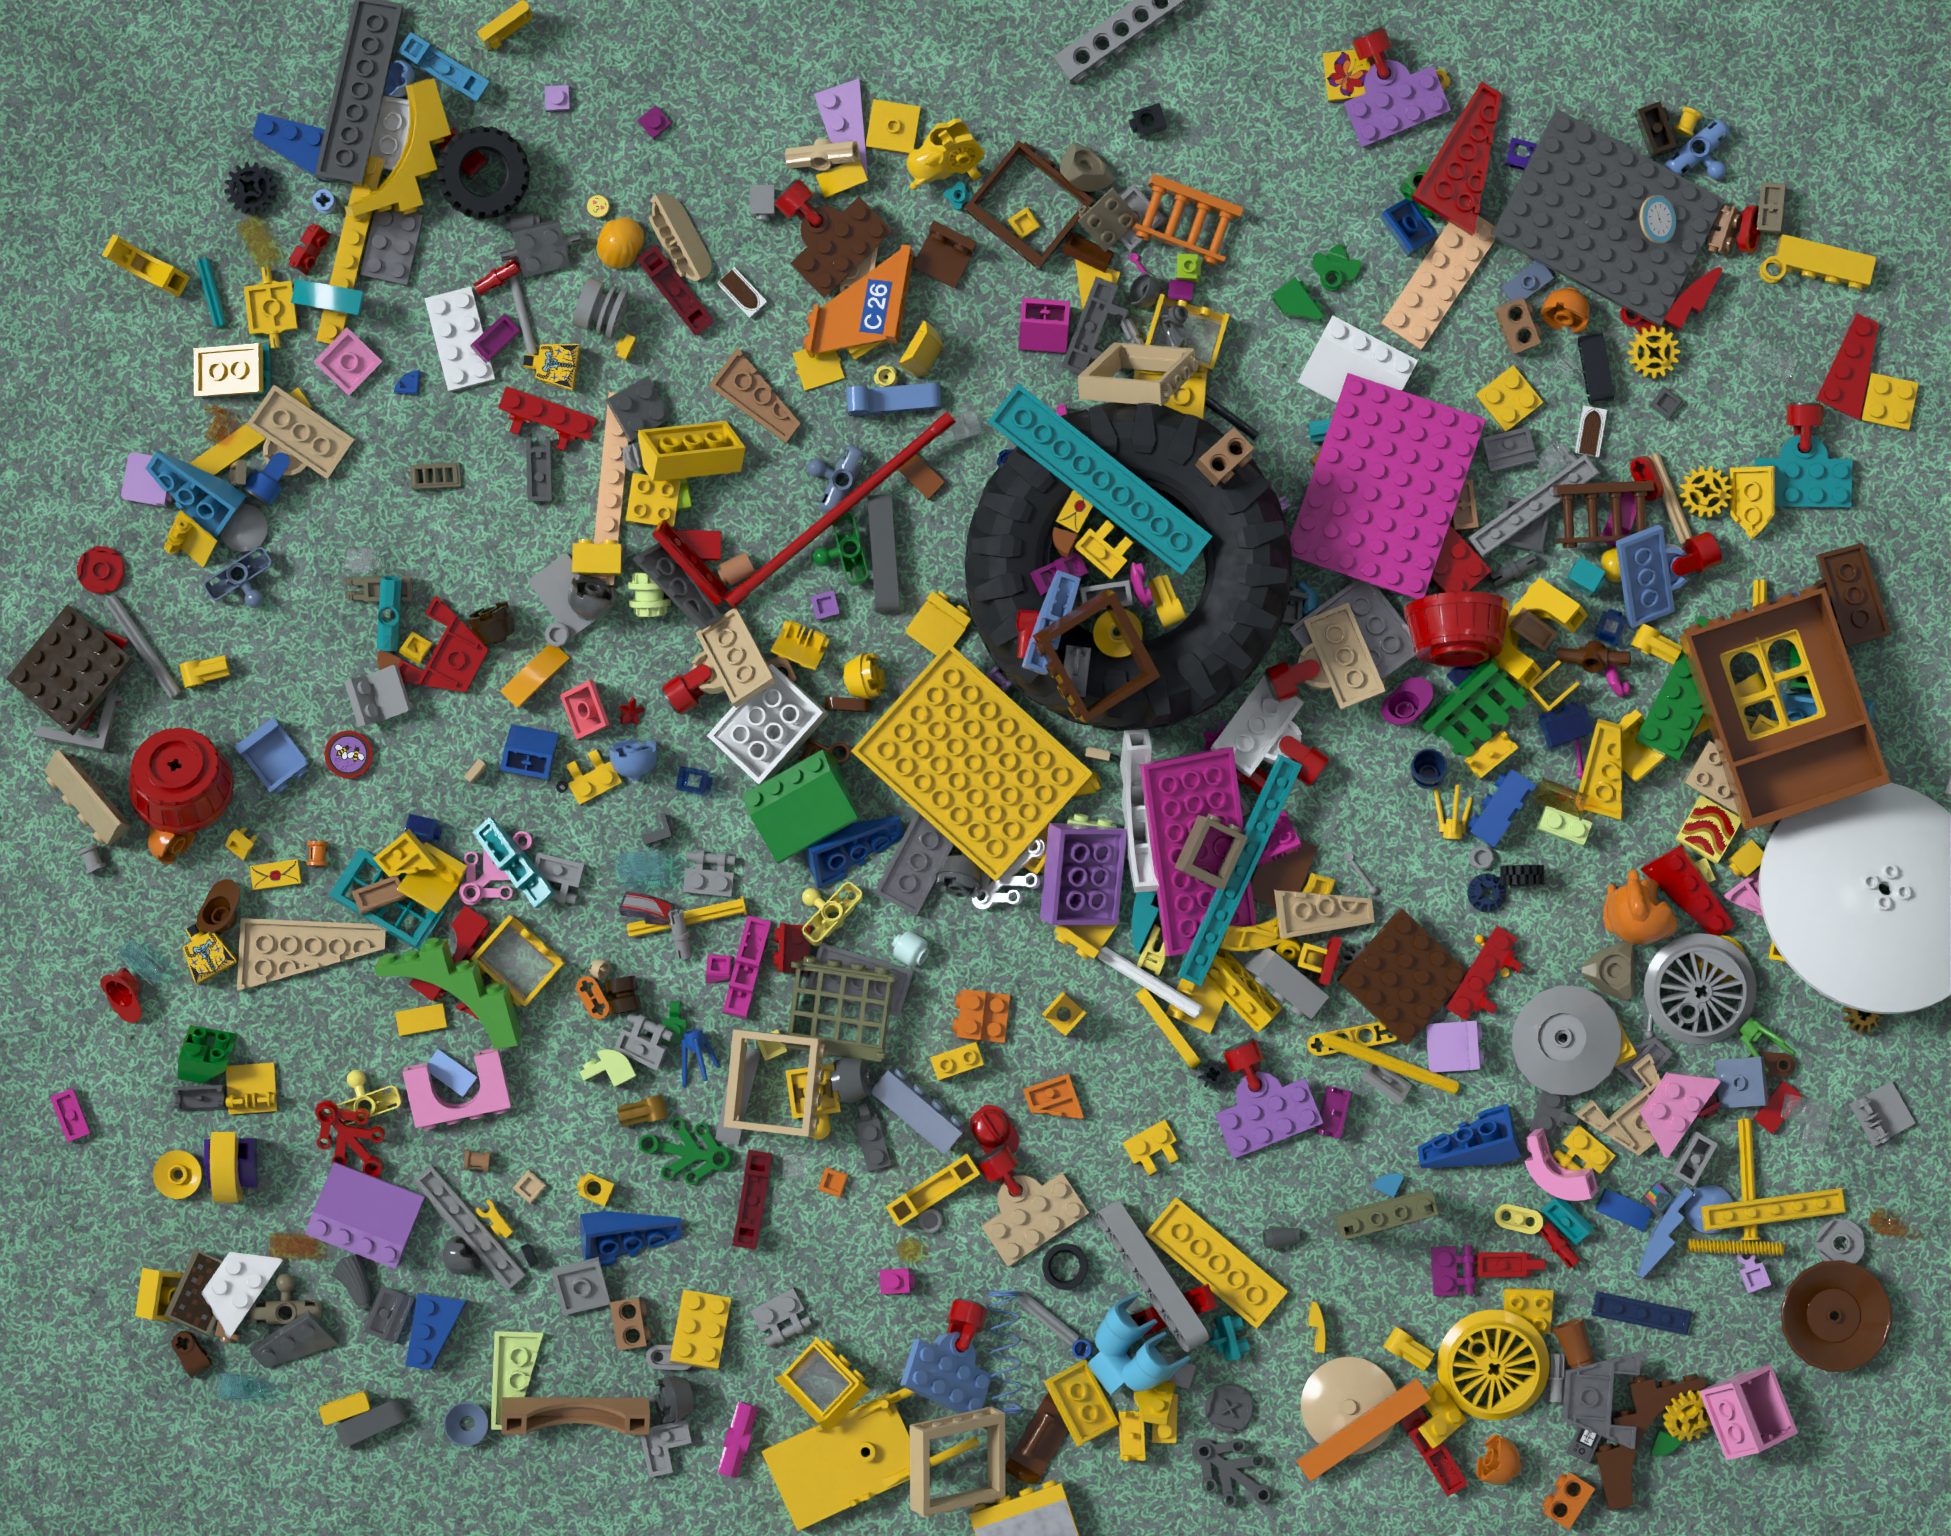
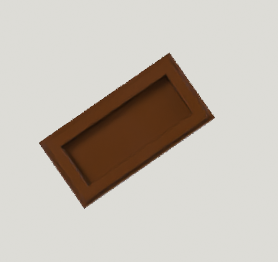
M1072 232L1062 249V253L1104 273L1115 254L1110 250L1104 252L1098 244Z

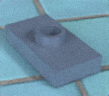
M1536 261L1504 284L1501 289L1509 300L1518 297L1526 300L1551 282L1554 277L1545 265Z

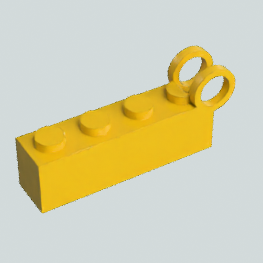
M1782 234L1778 240L1775 256L1768 257L1761 264L1759 274L1765 282L1775 283L1785 273H1792L1793 270L1801 272V276L1808 279H1815L1818 276L1825 278L1826 283L1839 285V282L1849 284L1848 288L1861 291L1871 283L1876 257ZM1768 263H1774L1779 267L1780 272L1778 276L1768 274L1766 270Z

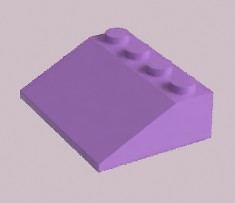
M1049 823L1040 919L1051 925H1118L1127 829L1072 823Z
M334 1162L311 1215L305 1235L396 1269L403 1259L425 1196Z

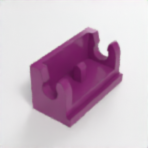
M1326 1086L1320 1110L1324 1123L1316 1127L1315 1133L1337 1139L1341 1138L1352 1091Z

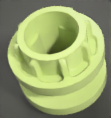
M637 571L632 574V581L628 582V589L635 590V599L629 600V607H633L634 614L638 617L665 615L667 613V606H671V599L664 598V591L644 571Z

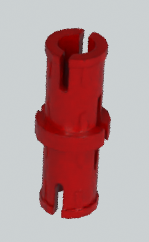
M512 259L502 267L490 270V274L474 282L473 285L476 286L474 288L480 296H483L493 288L503 286L505 281L521 273L522 269L519 263Z
M1548 1222L1541 1228L1539 1233L1552 1247L1551 1251L1557 1253L1568 1269L1581 1260L1568 1245L1566 1237L1563 1238L1551 1222Z

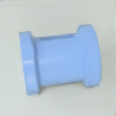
M320 189L313 195V204L320 213L330 214L335 210L337 205L336 199L328 190ZM324 197H327L330 202H327L326 206L323 207L319 201H323Z

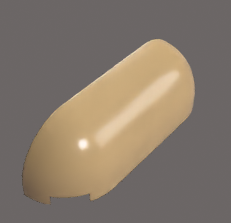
M659 193L654 195L651 199L652 215H649V220L676 272L681 277L685 276L693 281L707 277L711 271V259L684 207L676 198L669 194Z

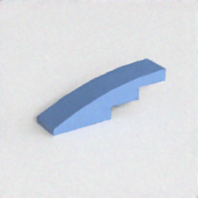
M1059 570L1056 571L1033 629L1022 668L1042 675L1048 673L1045 667L1048 663L1044 656L1041 657L1036 651V641L1033 635L1072 611L1081 578ZM1061 635L1050 641L1054 650L1058 649Z
M1683 1186L1674 1200L1667 1206L1654 1227L1636 1273L1639 1278L1643 1279L1675 1244L1669 1237V1234L1684 1219L1678 1210L1694 1194L1688 1187Z

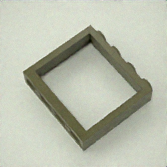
M1424 1189L1331 1215L1337 1237L1341 1240H1347L1436 1216L1439 1213L1433 1191Z

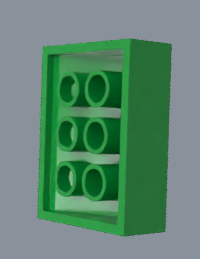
M823 749L742 794L752 821L778 864L860 819L836 756Z

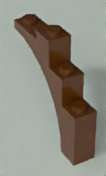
M1697 1373L1682 1376L1683 1381L1674 1382L1673 1379L1659 1381V1386L1656 1387L1653 1378H1648L1647 1375L1633 1377V1382L1628 1383L1634 1412H1630V1409L1616 1411V1416L1611 1417V1421L1614 1425L1636 1426L1635 1449L1628 1448L1619 1443L1614 1447L1613 1443L1600 1445L1599 1450L1594 1452L1608 1510L1634 1505L1631 1489L1632 1466L1637 1447L1645 1431L1656 1416L1672 1403V1398L1677 1400L1680 1398L1679 1393L1681 1392L1686 1395L1689 1390L1694 1392L1705 1388L1704 1377H1697Z

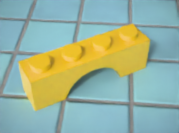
M967 1153L885 1207L897 1226L900 1227L981 1173Z

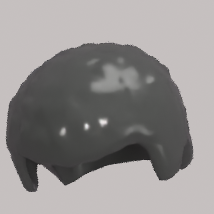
M459 1236L452 1237L446 1243L443 1261L451 1273L468 1275L478 1272L481 1266V1261L472 1256L473 1252L467 1245L463 1244L462 1238Z

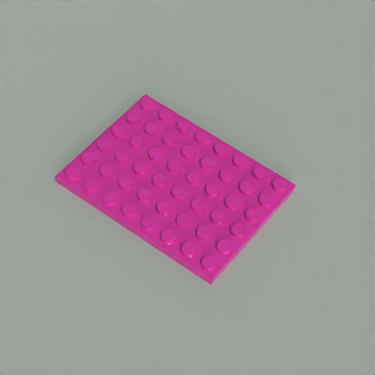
M1347 373L1290 537L1292 558L1415 600L1425 597L1486 419Z

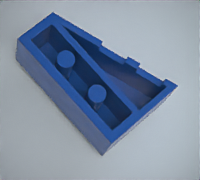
M258 113L252 135L255 140L320 181V179L315 177V171L325 129Z
M1513 769L1508 771L1506 775L1500 774L1494 783L1497 789L1493 795L1488 793L1481 803L1484 809L1480 815L1475 813L1468 823V826L1471 827L1468 833L1492 849L1495 848L1516 813L1523 806L1529 793L1536 787V784Z
M422 1292L417 1294L406 1366L427 1370L433 1369L468 1300Z

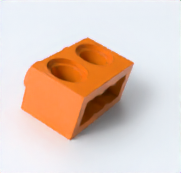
M1568 1471L1566 1475L1562 1473L1555 1483L1556 1491L1553 1495L1548 1494L1541 1506L1544 1508L1542 1513L1569 1530L1595 1488ZM1571 1482H1577L1579 1485V1491L1575 1495L1567 1493V1486ZM1557 1503H1564L1566 1506V1511L1561 1516H1556L1553 1511Z

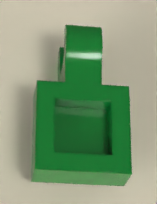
M671 1001L669 1018H662V1025L666 1026V1029L673 1032L674 1035L670 1042L661 1038V1043L681 1044V1039H684L683 1033L686 1032L687 1019H680L681 1002Z

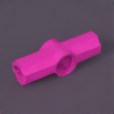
M738 1401L732 1424L728 1427L723 1447L725 1448L717 1473L738 1478L744 1454L747 1453L749 1442L751 1441V1430L758 1407Z

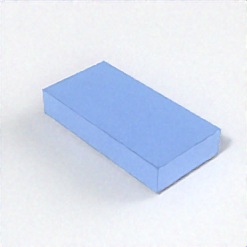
M437 1049L428 1062L430 1074L462 1097L465 1096L478 1078L440 1049Z

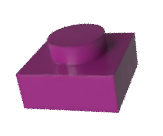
M656 105L637 120L653 140L672 125Z

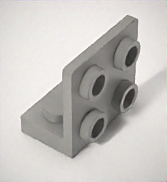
M397 664L366 676L344 681L358 727L377 724L411 710Z

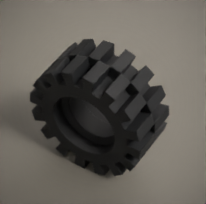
M1544 865L1500 866L1501 886L1545 885Z

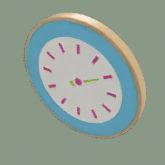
M1661 195L1648 197L1640 210L1642 231L1653 243L1661 244L1669 241L1676 229L1675 210L1670 201Z

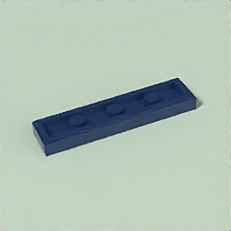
M1595 1291L1591 1311L1593 1316L1684 1335L1688 1334L1692 1311L1598 1291Z

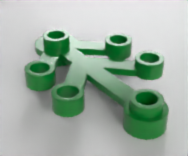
M674 1118L670 1126L674 1132L678 1133L685 1146L658 1141L651 1134L642 1136L639 1141L640 1150L646 1154L661 1151L684 1156L672 1165L664 1166L661 1169V1176L665 1180L673 1179L677 1172L695 1160L707 1161L695 1171H688L684 1176L687 1184L694 1185L699 1181V1178L713 1169L718 1171L728 1169L733 1161L731 1151L726 1147H718L709 1133V1127L706 1123H698L694 1128V1132L698 1137H702L709 1151L698 1148L685 1128V1121L681 1118ZM676 1120L682 1122V1128L679 1130L673 1127V1123ZM700 1125L706 1127V1133L703 1135L697 1132V1128ZM648 1139L654 1142V1146L651 1149L645 1147V1141ZM718 1154H723L725 1156V1161L723 1163H718L716 1161V1156ZM666 1168H670L673 1171L672 1176L669 1178L663 1174ZM689 1173L696 1175L695 1182L688 1181L687 1176Z

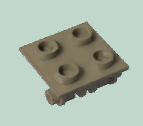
M1113 187L1092 207L1083 205L1078 210L1080 217L1078 222L1104 252L1140 219Z

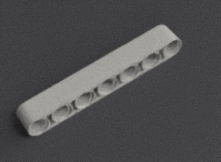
M1115 1201L1096 1212L1095 1216L1099 1226L1185 1352H1189L1208 1341L1209 1335L1206 1328L1124 1206L1119 1201Z

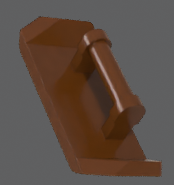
M1049 1391L1005 1465V1472L1028 1484L1038 1483L1068 1431Z

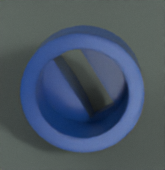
M1084 1339L1077 1340L1072 1346L1074 1356L1079 1359L1090 1357L1093 1351L1091 1343ZM1085 1343L1087 1344V1347L1083 1356L1080 1354Z

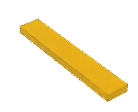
M299 388L289 393L290 396L309 409L313 408ZM245 424L189 464L216 476L232 463L265 442L266 438Z
M1843 1188L1700 1206L1704 1231L1846 1212Z

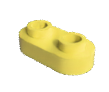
M1502 1204L1497 1207L1494 1213L1495 1222L1502 1228L1535 1234L1543 1226V1218L1535 1210L1511 1204ZM1505 1211H1508L1511 1215L1508 1221L1502 1219V1214ZM1528 1217H1532L1534 1219L1533 1226L1529 1227L1526 1225V1219Z

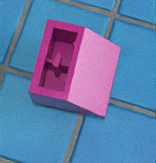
M1022 298L1018 350L1066 353L1070 301Z

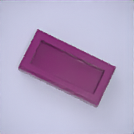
M504 313L470 347L487 363L521 330Z

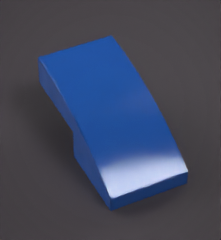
M1604 1188L1595 1209L1597 1212L1640 1231H1644L1652 1212L1649 1207Z

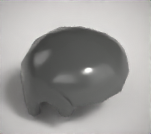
M1149 272L1136 277L1130 287V295L1127 297L1131 301V305L1138 308H1149L1154 305L1161 294V284L1158 278Z

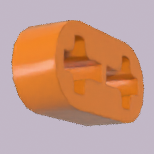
M589 976L580 978L576 984V990L588 1013L595 1019H603L608 1016L610 1012L609 1003L598 982ZM587 981L594 984L591 988L594 996L590 997L587 991H581L583 987L582 982ZM595 998L599 1004H605L602 1015L592 1011L595 1008L592 1000Z

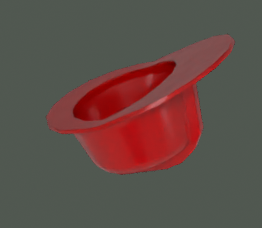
M121 968L113 975L106 974L102 976L100 985L113 1010L126 1022L135 1023L139 1021L142 1016V1009L137 999L141 991L138 979L127 968Z
M984 1105L971 1116V1132L985 1153L1002 1144L1008 1145L1013 1153L1017 1151L1019 1146L1017 1131L1007 1115L999 1107Z

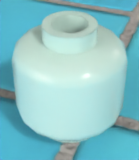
M907 931L903 935L898 934L892 943L894 957L909 967L923 964L930 951L927 948V941L912 931Z

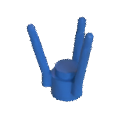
M702 1029L687 1031L683 1033L684 1039H681L682 1087L684 1088L687 1086L688 1048L690 1052H696L704 1081L708 1080L701 1052L704 1049V1045L715 1067H720L708 1041L707 1033L703 1034Z

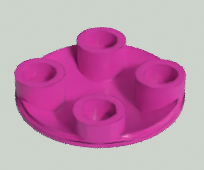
M1132 562L1130 575L1132 588L1138 601L1147 610L1149 605H1152L1153 599L1149 586L1144 588L1143 585L1145 581L1144 569L1141 563L1136 564Z

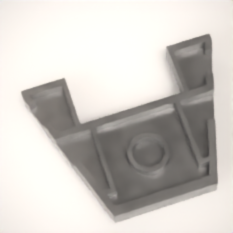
M1636 1352L1565 1370L1562 1420L1628 1448L1635 1449L1636 1426L1611 1424L1614 1374L1640 1375L1641 1353Z

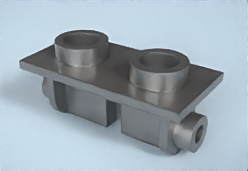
M1066 645L1064 668L1079 696L1085 697L1091 648Z

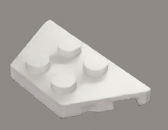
M229 1252L202 1291V1295L207 1304L212 1308L214 1316L221 1323L228 1338H231L281 1265L282 1259Z

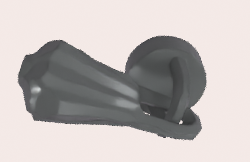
M1175 305L1169 309L1168 315L1163 314L1160 317V323L1167 337L1168 347L1184 348L1185 340L1174 326V324L1180 325L1184 323L1188 318V311L1184 306ZM1166 322H1169V324H1170V327H1169V328L1166 327V325H1165Z

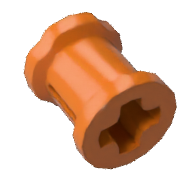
M307 841L309 861L306 866H328L326 847L329 846V842Z

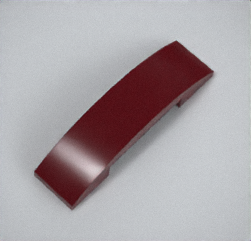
M656 245L636 259L695 336L714 322Z
M748 1149L732 1246L757 1249L772 1153Z

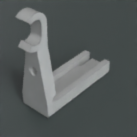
M122 676L118 682L127 683L128 680ZM116 684L106 697L97 735H100L99 738L79 734L72 736L68 732L39 726L36 728L35 736L39 740L107 753L117 703L124 702L121 696L114 695Z

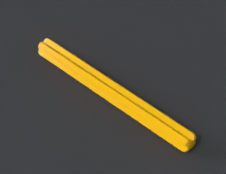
M1328 1032L1323 1037L1322 1044L1324 1046L1448 1093L1456 1094L1458 1091V1081Z

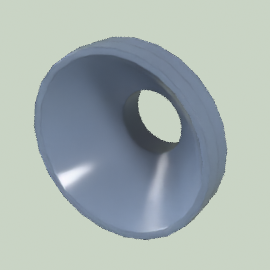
M473 1402L455 1404L449 1409L444 1418V1430L447 1437L459 1446L467 1447L477 1444L485 1437L488 1431L489 1423L485 1411ZM464 1416H471L474 1419L475 1426L472 1430L466 1431L462 1429L460 1421Z

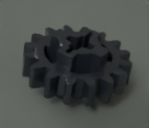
M245 162V168L243 169L237 165L236 173L229 172L232 179L225 180L224 182L229 186L228 189L224 190V193L231 195L227 201L229 204L236 202L233 208L237 211L242 207V213L245 215L248 213V210H251L252 214L256 215L258 208L265 212L264 205L272 206L273 203L270 197L277 196L272 191V189L277 187V184L270 182L274 178L273 174L266 175L267 167L264 166L259 170V164L256 162L253 167H250L249 163ZM254 173L251 177H243L245 174ZM264 180L266 183L265 193L262 191L261 185L263 184ZM243 183L254 186L258 194L248 191ZM236 184H238V185H239V188H240V192L238 193V197L236 196V193H235V186H236ZM250 200H259L256 203L247 204Z

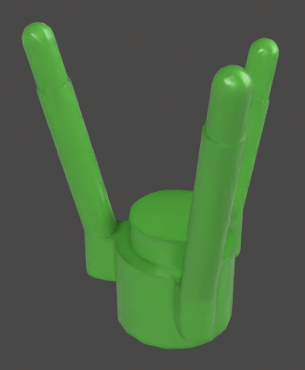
M1753 1017L1749 1018L1739 1030L1743 1034L1740 1040L1746 1044L1754 1057H1759L1760 1055L1750 1041L1756 1042L1762 1035L1789 1054H1795V1051L1789 1048L1782 1038L1763 1027ZM1765 1065V1073H1768L1769 1069Z

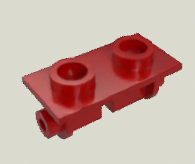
M312 223L311 226L307 227L300 239L306 246L304 248L299 245L296 246L289 257L290 262L288 265L307 275L309 270L315 265L319 253L327 245L331 234L321 226Z

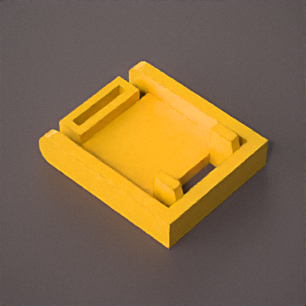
M521 0L478 30L477 34L486 49H497L502 45L501 41L531 21L533 18L531 8L525 0Z

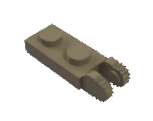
M412 575L397 576L402 578L401 601H413ZM352 576L344 578L346 585H363L364 592H346L345 599L379 602L381 577L384 576Z

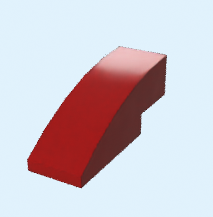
M1717 267L1690 285L1671 306L1664 318L1663 324L1679 331L1690 311L1699 314L1723 269Z

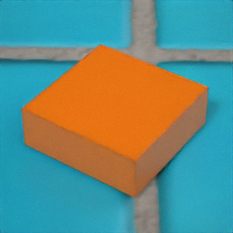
M825 1167L818 1190L841 1198L848 1174Z

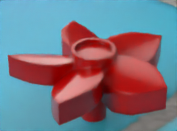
M634 697L630 699L628 706L623 704L619 706L620 711L623 713L620 723L627 724L631 722L635 725L639 724L638 714L642 713L645 708L636 706V699Z

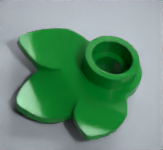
M1338 244L1330 249L1327 256L1316 252L1312 265L1314 271L1320 275V282L1323 288L1328 291H1336L1342 287L1344 282L1351 281L1357 276L1360 271L1361 261H1347L1345 249L1341 244ZM1334 275L1337 281L1330 283L1328 276Z

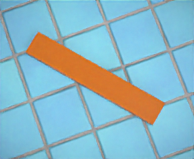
M1416 1377L1298 1458L1296 1462L1311 1482L1422 1406L1431 1397Z

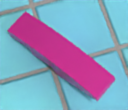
M747 916L722 1014L746 1020L771 921Z

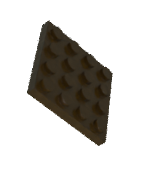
M67 604L8 675L6 680L73 736L135 660Z

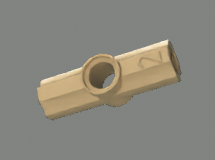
M820 138L815 140L813 145L791 147L785 150L788 169L811 166L815 170L826 171L831 167V164L859 161L860 157L859 145L856 141L833 143L828 139Z

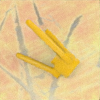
M1457 784L1455 786L1452 819H1446L1445 824L1439 791L1434 789L1439 832H1443V838L1462 839V833H1466V823L1473 798H1468L1462 821L1458 820L1460 785Z

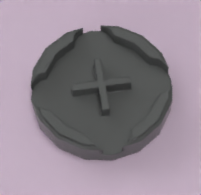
M1224 1384L1210 1392L1205 1403V1413L1208 1421L1214 1428L1222 1432L1233 1433L1249 1424L1253 1416L1254 1405L1251 1396L1244 1388L1236 1384Z

